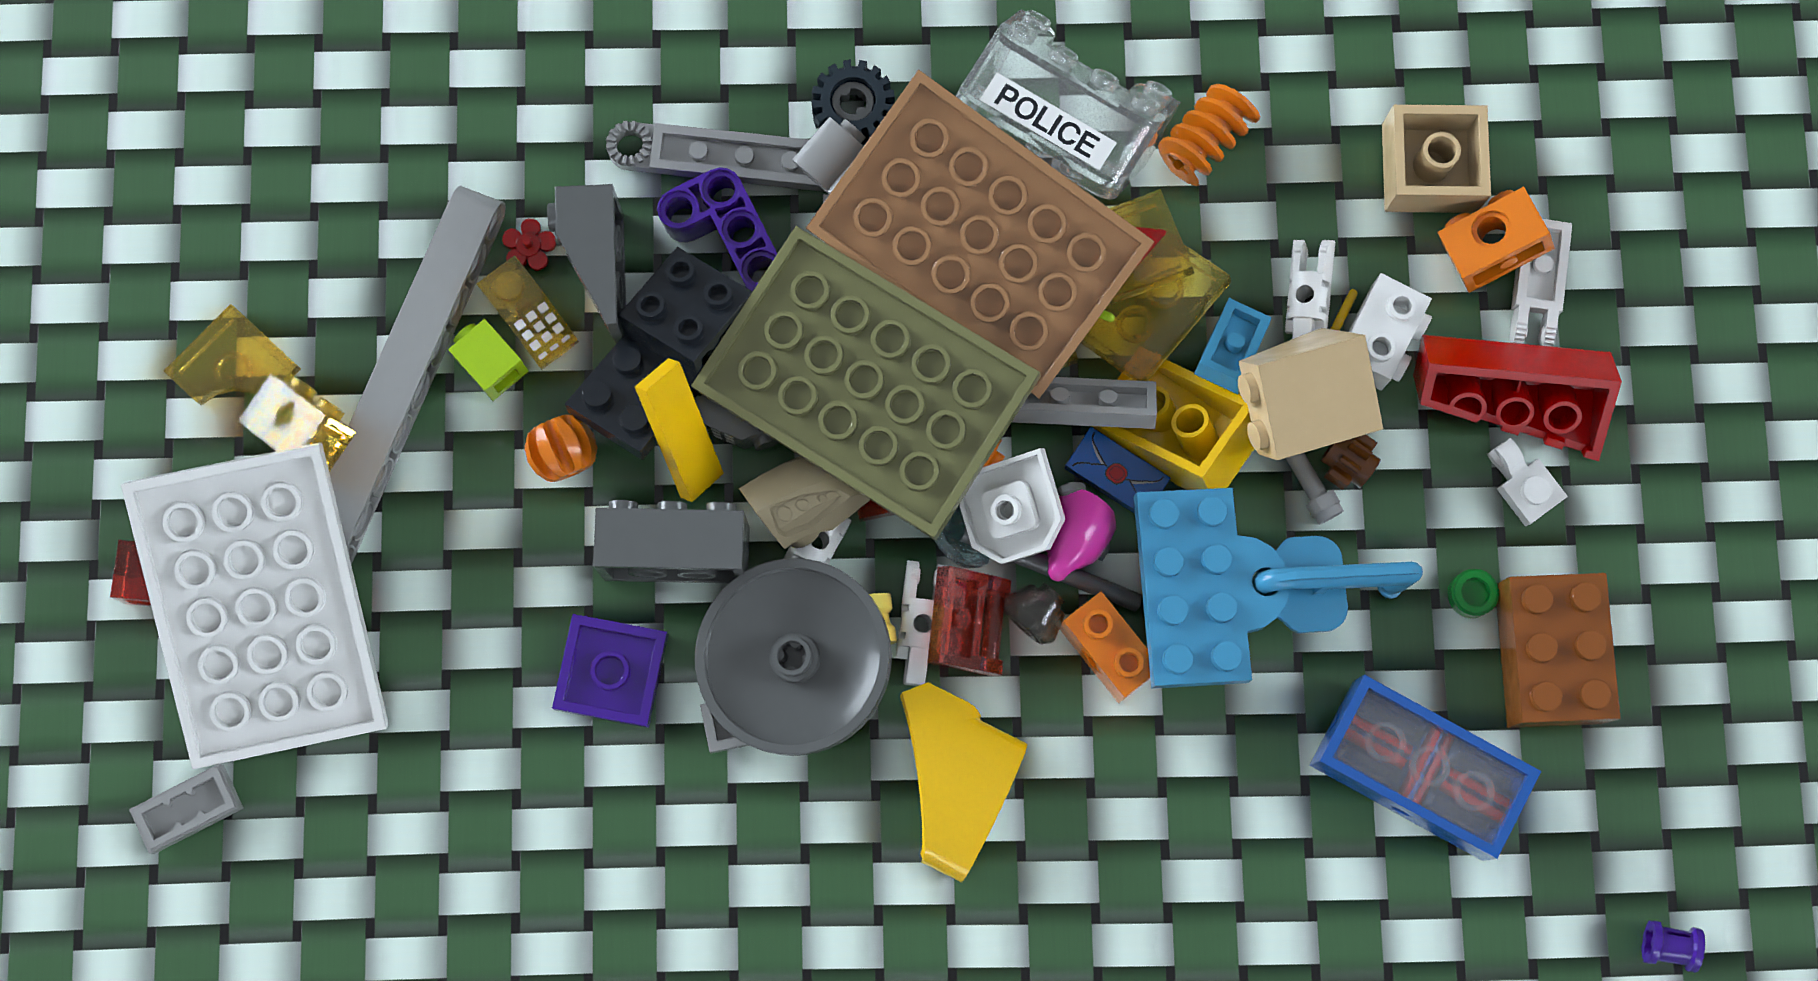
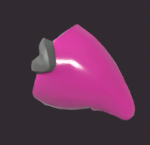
M1069 482L1057 488L1065 521L1051 549L1047 550L1049 558L1048 574L1052 580L1057 582L1064 580L1074 570L1082 569L1094 563L1097 559L1103 561L1110 550V540L1116 530L1114 511L1101 498L1086 491V484L1082 482Z

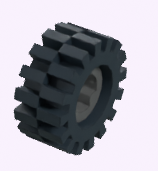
M851 59L843 60L842 68L838 69L835 63L829 66V74L826 76L824 73H821L817 78L818 85L813 86L811 101L813 121L815 127L820 128L829 117L839 125L846 119L866 137L861 143L864 146L895 103L894 89L891 90V82L887 75L883 78L881 77V69L874 65L872 70L867 68V61L859 60L858 66H851ZM851 95L853 97L857 95L858 98H862L866 102V107H858L856 114H848L840 107L842 102H849Z

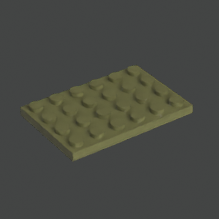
M795 226L691 387L932 539L937 540L1037 384L1041 374L1006 351L798 226Z

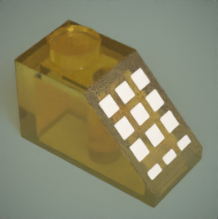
M515 255L476 283L486 300L541 370L579 343L553 304Z

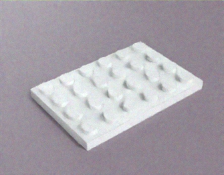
M322 442L127 481L121 484L192 769L374 732L388 727L389 722Z

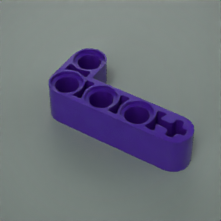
M721 167L712 169L667 191L658 202V216L669 236L678 242L688 243L718 230L745 287L751 291L755 289L758 283L752 280L754 273L760 268L769 267L777 252L740 178L734 171ZM730 188L735 190L732 198L728 201L716 202L713 200L714 195L720 189ZM683 208L692 210V215L685 222L674 223L671 221L672 216L678 210ZM747 227L755 230L752 238L746 242L741 243L733 240L734 234L741 228Z

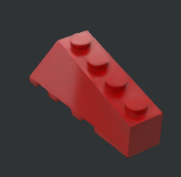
M1422 335L1413 373L1420 405L1476 423L1480 419L1499 425L1501 431L1517 436L1522 432L1543 439L1545 445L1562 450L1565 446L1581 451L1583 457L1598 462L1622 383L1611 352Z

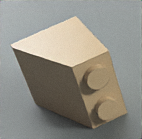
M1320 328L1239 361L1241 375L1238 377V389L1243 401L1248 405L1251 419L1247 427L1248 437L1251 445L1257 450L1259 455L1281 460L1383 429L1366 337L1363 334Z

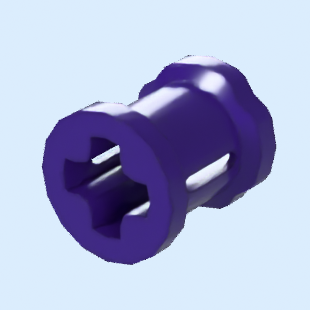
M1649 920L1643 933L1641 948L1643 962L1656 964L1657 961L1683 965L1688 972H1698L1705 954L1704 931L1696 927L1690 928L1689 931L1663 927L1659 921Z

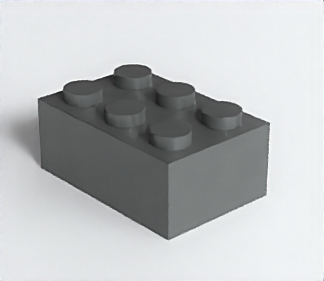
M609 501L608 508L595 509L593 567L605 581L730 583L739 575H744V572L748 570L750 527L744 511L736 510V505L733 503L711 502L707 503L706 510L687 509L686 503L677 501L658 502L657 509L638 508V503L634 501Z

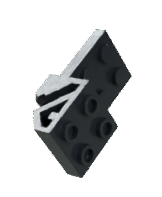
M677 246L618 314L624 336L565 403L568 413L643 460L658 442L635 386L669 358L680 362L693 397L701 396L702 394L695 391L691 385L753 291Z

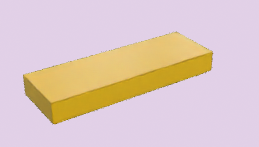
M668 358L639 382L635 389L680 497L693 502L719 479L724 472L680 362Z

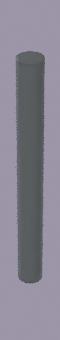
M964 526L959 541L971 545L966 526ZM1038 553L1013 561L1015 564L1050 577L1048 574L1049 558L1047 555ZM1081 569L1074 570L1064 580L1060 581L1094 596L1102 591L1110 602L1134 612L1138 610L1143 597L1138 592Z

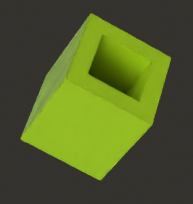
M485 319L477 325L472 323L464 327L453 340L455 344L448 349L456 361L492 401L496 400L529 372L523 361Z

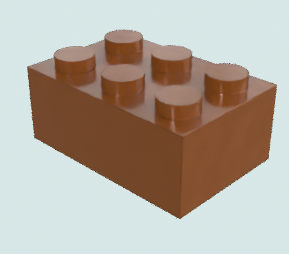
M1607 574L1511 576L1497 583L1499 599L1496 607L1507 728L1604 724L1621 719Z

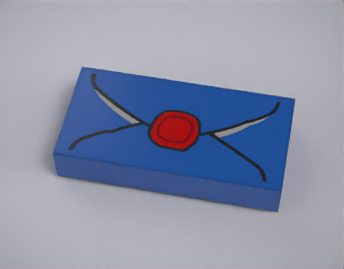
M1090 427L1064 467L1065 470L1134 514L1133 497L1137 492L1163 491L1171 479L1092 427Z

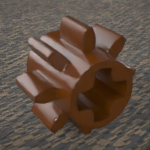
M1365 434L1330 445L1320 460L1330 468L1324 478L1341 490L1345 487L1347 488L1350 482L1361 488L1381 461L1372 452L1378 442Z

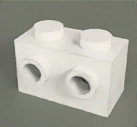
M1382 273L1371 285L1348 331L1365 335L1375 388L1381 391L1391 379L1397 382L1400 381L1412 358L1405 354L1411 339L1419 342L1432 316L1425 313L1432 298Z

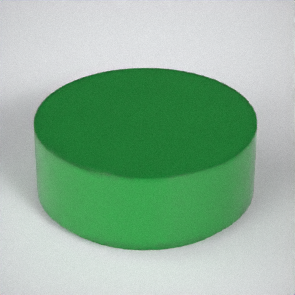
M1468 569L1453 578L1448 587V600L1451 607L1459 615L1466 618H1478L1494 609L1499 599L1497 582L1489 573L1481 569Z

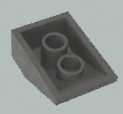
M613 184L555 187V203H548L547 205L549 231L554 232L556 245L563 246L570 263L614 342L617 344L624 336L618 314L626 306L624 213Z

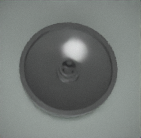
M789 558L769 561L745 571L744 575H739L733 579L709 606L702 620L695 648L697 682L702 697L715 719L731 735L747 745L767 753L785 756L819 753L853 736L865 725L879 706L887 688L891 672L892 652L889 631L884 617L873 598L859 583L843 571L831 565L809 559Z

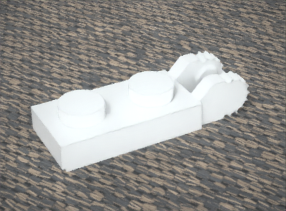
M1543 219L1551 234L1555 249L1515 270L1511 305L1514 313L1511 319L1509 343L1524 344L1528 333L1529 312L1543 314L1538 333V344L1540 346L1553 347L1557 334L1558 316L1563 312L1572 223Z

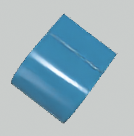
M1229 298L1205 346L1194 374L1238 394V377L1241 375L1239 361L1257 353L1272 317Z

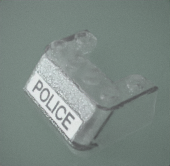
M1022 9L998 27L963 81L956 97L1078 186L1098 197L1116 199L1148 163L1181 102L1171 97L1172 93L1167 87L1155 81H1147L1146 84L1137 83L1130 90L1125 89L1119 85L1117 77L1110 72L1098 68L1093 70L1078 61L1076 53L1062 45L1052 46L1055 32L1050 27L1051 22L1047 17L1036 11L1027 10L1025 12Z

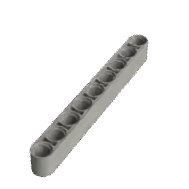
M458 186L447 204L329 468L351 565L504 219L506 210L504 202L463 186Z

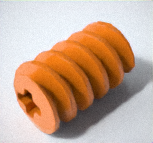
M1211 85L1206 93L1207 97L1200 98L1194 106L1195 110L1188 111L1184 115L1183 123L1176 124L1170 132L1171 137L1163 138L1158 145L1159 153L1170 171L1188 184L1199 186V180L1194 173L1195 170L1203 175H1210L1212 167L1206 160L1207 157L1215 162H1221L1224 159V154L1219 148V144L1227 149H1233L1236 146V140L1230 133L1231 131L1239 136H1245L1248 133L1249 129L1243 118L1251 123H1257L1260 120L1261 116L1256 107L1237 90L1226 85Z

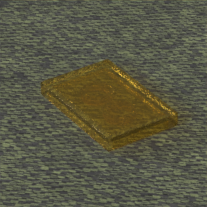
M1166 233L1133 270L1106 307V311L1114 314V321L1107 322L1098 318L1081 341V344L1132 380L1148 381L1229 286L1231 277L1228 273Z

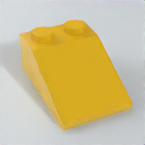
M1139 348L1117 380L1156 382L1157 417L1155 429L1092 427L1171 478L1170 481L1186 490L1227 488L1254 450L1247 431L1248 423L1251 422L1247 403L1243 401L1240 394L1233 393L1195 375L1192 371L1143 348Z

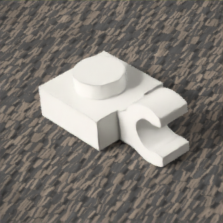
M1511 438L1487 453L1491 462L1507 479L1506 482L1496 489L1524 526L1532 524L1568 497L1539 458L1526 465L1521 450Z

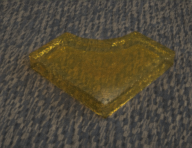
M230 304L163 371L198 404L203 405L216 395L232 391L252 393L268 403L301 368Z

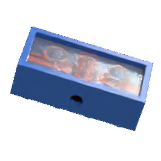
M1366 675L1352 682L1309 766L1482 861L1498 859L1541 773L1537 768Z

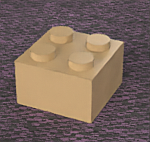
M1397 104L1392 106L1382 123L1385 212L1474 213L1480 210L1491 196L1488 106Z

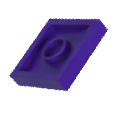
M572 614L552 709L649 728L669 635L668 632Z

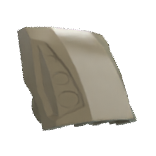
M801 456L780 464L739 488L755 513L784 549L788 546L803 548L811 544L820 532L835 529L870 501V499Z

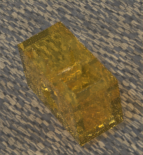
M270 373L238 420L275 451L322 442L329 472L356 434L355 430L341 420L345 414L344 411L322 397L318 401L313 399L318 393L314 388L294 376L288 383Z

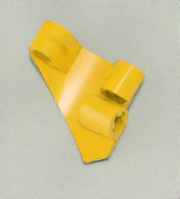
M927 682L904 691L900 695L910 731L917 768L922 819L921 862L962 882L973 866L1004 804L1025 755L1027 743L981 721V715L975 706Z

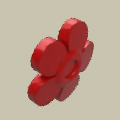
M531 218L525 219L521 223L522 235L516 229L510 228L506 230L503 234L502 242L505 247L511 249L506 256V260L512 268H523L527 260L530 268L535 271L542 270L548 265V257L544 252H551L556 247L555 236L552 232L544 231L541 233L540 223L536 219Z

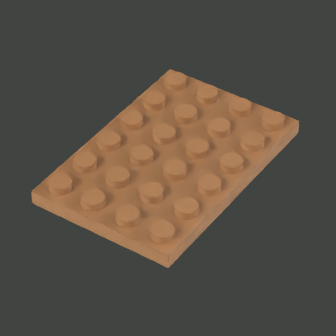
M919 69L806 227L807 230L829 246L1039 371L1041 377L1031 391L1039 399L1155 242Z

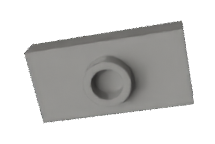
M217 764L129 809L149 854H156L244 809L224 765Z

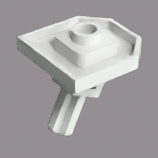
M1044 448L983 467L959 504L972 548L1000 564H1007L1050 550L1065 521V515Z

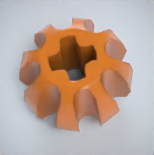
M565 414L534 427L526 437L525 452L529 465L537 475L546 481L558 482L590 468L596 459L597 445L595 436L588 425L573 415Z

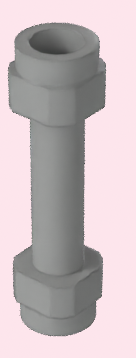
M1305 453L1286 458L1310 500L1306 507L1318 525L1344 512L1334 490L1326 491Z

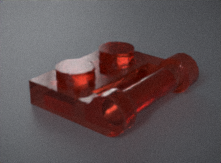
M953 566L937 567L927 663L970 671L979 675L1002 676L1004 661L999 660L1004 604L1005 596L1010 595L1012 580Z

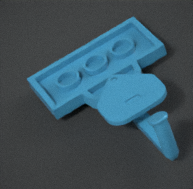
M1233 488L1137 492L1133 497L1151 689L1249 683L1252 681L1248 633L1262 630L1276 618L1295 633L1329 632L1339 627L1346 619L1348 613L1346 588L1377 587L1382 596L1392 599L1419 581L1423 575L1422 566L1412 561L1343 565L1342 554L1338 546L1332 540L1323 536L1290 537L1274 550L1273 547L1257 538L1237 535Z

